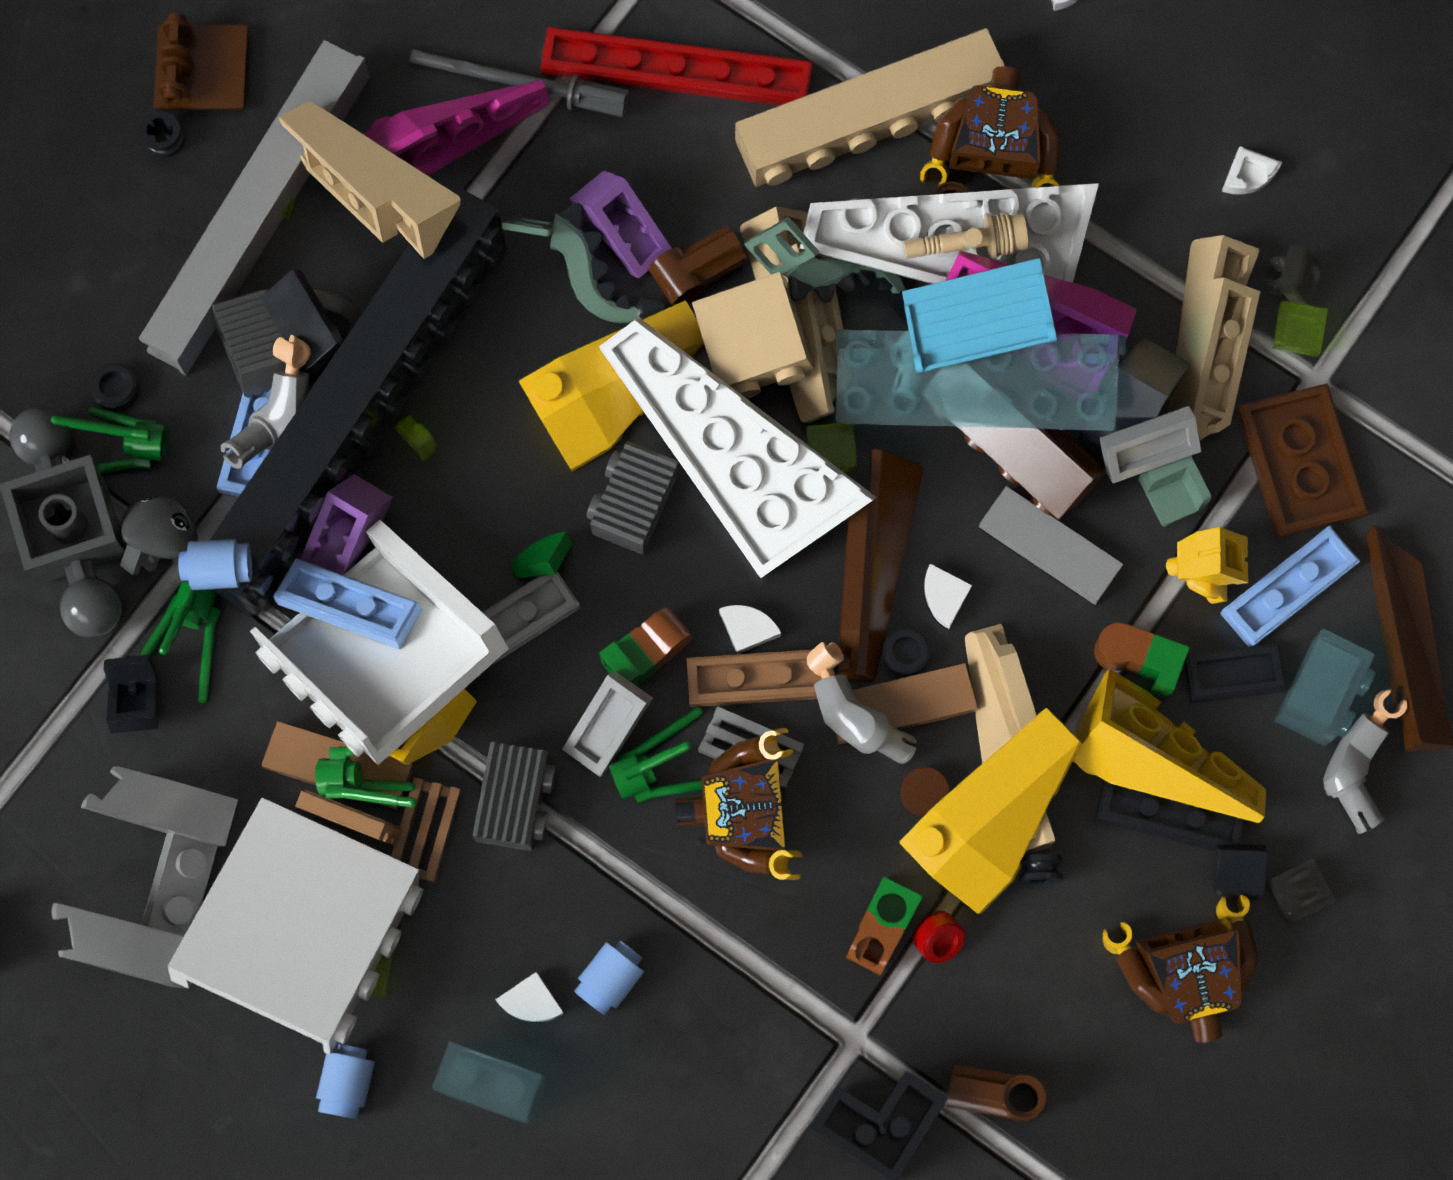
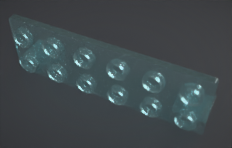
M838 330L836 421L843 424L1112 431L1116 429L1119 355H1125L1126 336L1113 334H1056L1057 341L917 374L909 331Z

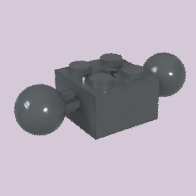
M37 406L28 408L15 418L9 435L15 454L24 462L34 465L36 472L0 484L23 568L38 585L67 576L69 587L63 593L60 601V614L64 624L69 630L79 636L86 638L100 637L109 633L119 622L122 613V602L117 590L110 583L97 578L94 567L122 558L126 549L105 475L91 454L63 463L62 457L67 452L71 441L70 428L55 425L51 422L52 416L62 415L48 407ZM70 514L69 521L64 524L63 517Z

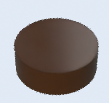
M916 768L909 772L902 782L900 789L902 804L913 815L924 817L932 807L949 793L948 783L945 777L933 768Z

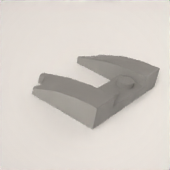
M114 766L110 772L120 780L102 800L94 794H89L83 800L81 808L167 833L143 920L140 925L71 906L53 903L52 917L56 920L68 918L72 948L58 950L59 957L170 987L186 988L171 981L168 964L202 905L217 847L226 845L238 799L169 779Z

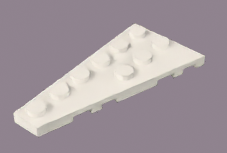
M1099 183L811 203L803 234L820 251L818 254L935 284L946 280L960 251L940 252L934 255L926 254V256L906 259L903 240L921 237L929 238L935 235L939 236L941 234L966 231L971 228H984V213H990V215L1023 213L1028 234V249L1015 251L1013 254L999 255L994 260L1013 265L1040 258L1044 275L1073 283ZM800 243L799 249L805 250L804 246ZM987 247L961 250L989 258Z
M641 318L634 320L599 346L760 578L876 498Z

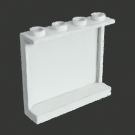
M378 520L366 531L375 548L346 572L344 576L419 602L422 612L401 649L391 647L302 613L294 617L270 639L265 637L256 627L250 631L261 646L255 653L264 665L274 674L281 669L287 675L282 680L294 695L301 701L309 696L315 702L310 708L329 729L336 723L343 730L339 737L357 757L365 752L377 765L509 649L496 625L381 520Z
M261 798L168 964L171 981L188 989L192 983L323 1043L324 1052L331 1055L337 1041L345 1044L351 1035L357 1017L352 1015L359 999L367 1001L371 996L379 979V973L375 972V969L382 955L390 958L402 933V931L396 928L404 913L411 916L420 902L423 889L418 887L419 869Z

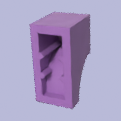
M602 171L569 198L573 204L578 203L583 207L582 218L591 231H598L602 234V240L621 260L630 274L638 279L649 271L650 264L658 256L672 249L625 178Z
M355 474L332 488L325 497L300 560L344 575L355 565L359 556L371 541L366 531L378 520L383 522L393 497Z

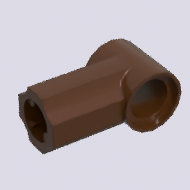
M725 226L685 250L683 247H676L664 252L650 264L649 271L672 306L685 300L689 304L704 293L708 284L747 263V257L734 232Z
M953 1064L946 1107L1009 1118L1016 1122H1029L1035 1119L1044 1109L1046 1091L1042 1083L1032 1076L1012 1075ZM1025 1085L1035 1092L1037 1103L1033 1110L1019 1112L1011 1106L1009 1093L1014 1087Z

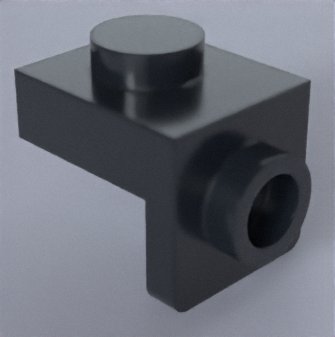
M141 655L104 660L103 670L109 684L106 723L110 734L158 729L160 681L152 657Z

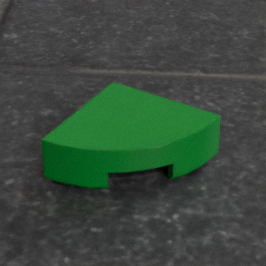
M566 531L549 535L524 549L509 566L516 578L555 575L573 543Z

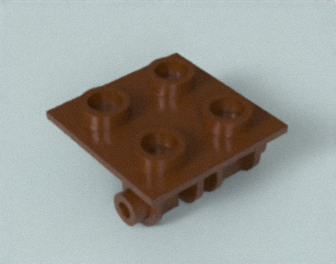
M169 14L168 20L164 21L163 25H158L153 108L244 110L248 25H190L186 22L184 14Z

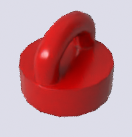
M937 911L929 914L917 925L912 941L926 960L931 963H943L956 956L961 950L965 941V931L949 913Z

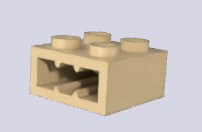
M781 272L692 302L713 374L746 399L758 395L761 392V387L775 382L778 385H789L798 382L805 377L804 372L815 369L795 303L790 297L789 283Z

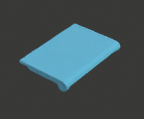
M1040 258L902 291L917 374L1057 341Z

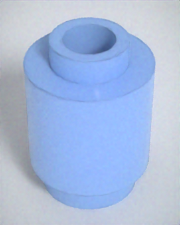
M236 539L189 541L187 551L179 552L181 581H189L191 590L239 588L240 583L251 582L252 558L249 543L238 544Z
M621 940L615 947L606 942L578 979L581 983L574 992L601 1014L606 1015L611 1007L616 1009L643 975L644 971L637 966L643 957Z
M338 1044L337 1053H331V1055L326 1053L316 1098L321 1099L318 1112L357 1119L359 1108H365L375 1061L366 1060V1049Z

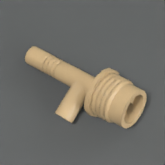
M984 213V228H971L966 231L941 234L939 236L935 235L929 238L921 237L903 240L905 258L909 259L926 256V254L934 255L940 252L947 253L987 247L989 258L994 260L999 255L1003 256L1004 254H1013L1015 251L1027 250L1028 234L1023 213H1000L999 215Z

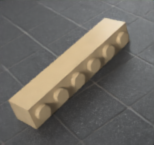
M985 28L735 123V141L755 187L766 183L769 186L778 185L790 179L795 172L808 167L811 170L821 169L832 163L837 156L848 152L853 154L863 153L874 147L877 141L890 136L902 138L917 130L919 125L933 120L938 122L957 99L969 97L973 86L991 87L993 69L1004 66L988 29Z

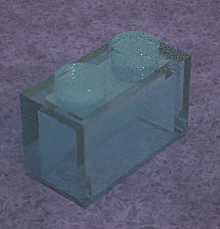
M1322 629L1312 640L1274 721L1325 747L1336 736L1343 738L1347 734L1356 715L1355 712L1349 710L1356 694L1363 697L1374 678L1375 671L1370 669L1369 666L1375 654Z
M449 1041L432 1089L442 1095L530 1126L546 1078L536 1072Z

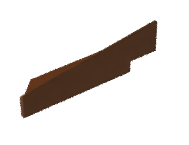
M872 449L868 491L876 498L848 517L839 638V648L842 650L844 659L837 666V675H846L849 681L873 682L876 679L923 475L921 465L881 449Z
M1373 526L1365 536L1394 710H1396L1398 704L1403 699L1407 700V709L1400 716L1405 751L1409 753L1453 748V734L1443 707L1445 696L1423 565L1387 538L1380 526Z

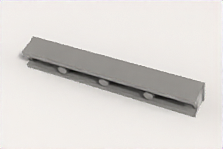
M325 40L323 41L140 335L139 340L149 345L146 351L150 355L177 368L180 373L188 374L216 328L212 305L233 299L310 176V173L299 157L304 153L303 145L287 129L282 127L278 116L307 101H312L343 121L370 78L364 57L360 55L355 56Z

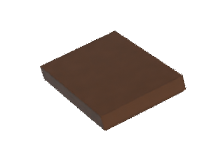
M1327 383L1238 405L1236 412L1276 539L1364 518L1368 515L1369 511Z

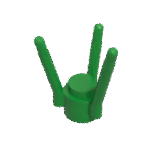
M96 406L89 408L88 411L91 415L126 425L127 427L58 415L51 417V422L55 425L124 437V453L132 454L133 458L98 464L104 473L129 469L151 470L152 460H164L167 445V427L165 424H157L155 420L139 419Z
M184 581L181 583L177 595L172 596L166 613L141 651L140 656H152L164 635L165 638L159 652L162 655H166L182 626L199 629L201 623H205L198 694L199 703L205 704L208 700L216 625L222 611L213 607L217 597L215 592L210 589L191 590L189 582Z
M696 707L636 748L618 755L620 760L609 764L611 774L623 800L635 796L639 804L655 797L702 790L701 780L649 787V784L657 781L652 768L689 751L692 747L689 741L671 747L650 758L644 755L703 714L701 707Z
M347 746L330 747L329 758H320L317 761L315 783L320 796L327 799L347 798L411 808L417 805L415 798L375 792L413 791L415 784L413 782L363 779L361 763L359 761H352L350 756L355 754Z

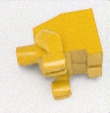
M1222 527L1197 531L1177 542V557L1167 560V571L1169 575L1177 576V579L1186 581L1189 589L1206 597L1211 604L1227 602L1228 584L1239 585L1248 583V562L1245 561V558L1248 557V537Z

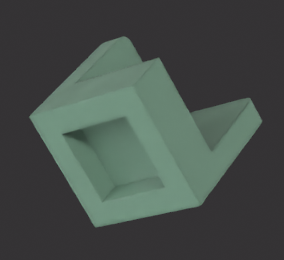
M1192 456L1141 473L1138 478L1160 524L1164 527L1205 510L1212 498Z

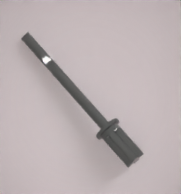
M414 49L409 59L411 63L512 86L542 80L547 88V93L566 97L567 109L572 111L579 107L623 117L628 109V99L630 96L628 90L582 80L581 75L578 74L573 76L570 84Z

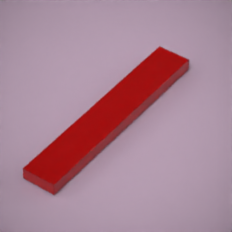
M547 27L541 62V73L545 75L573 78L575 74L581 75L583 80L779 106L809 95L813 61Z

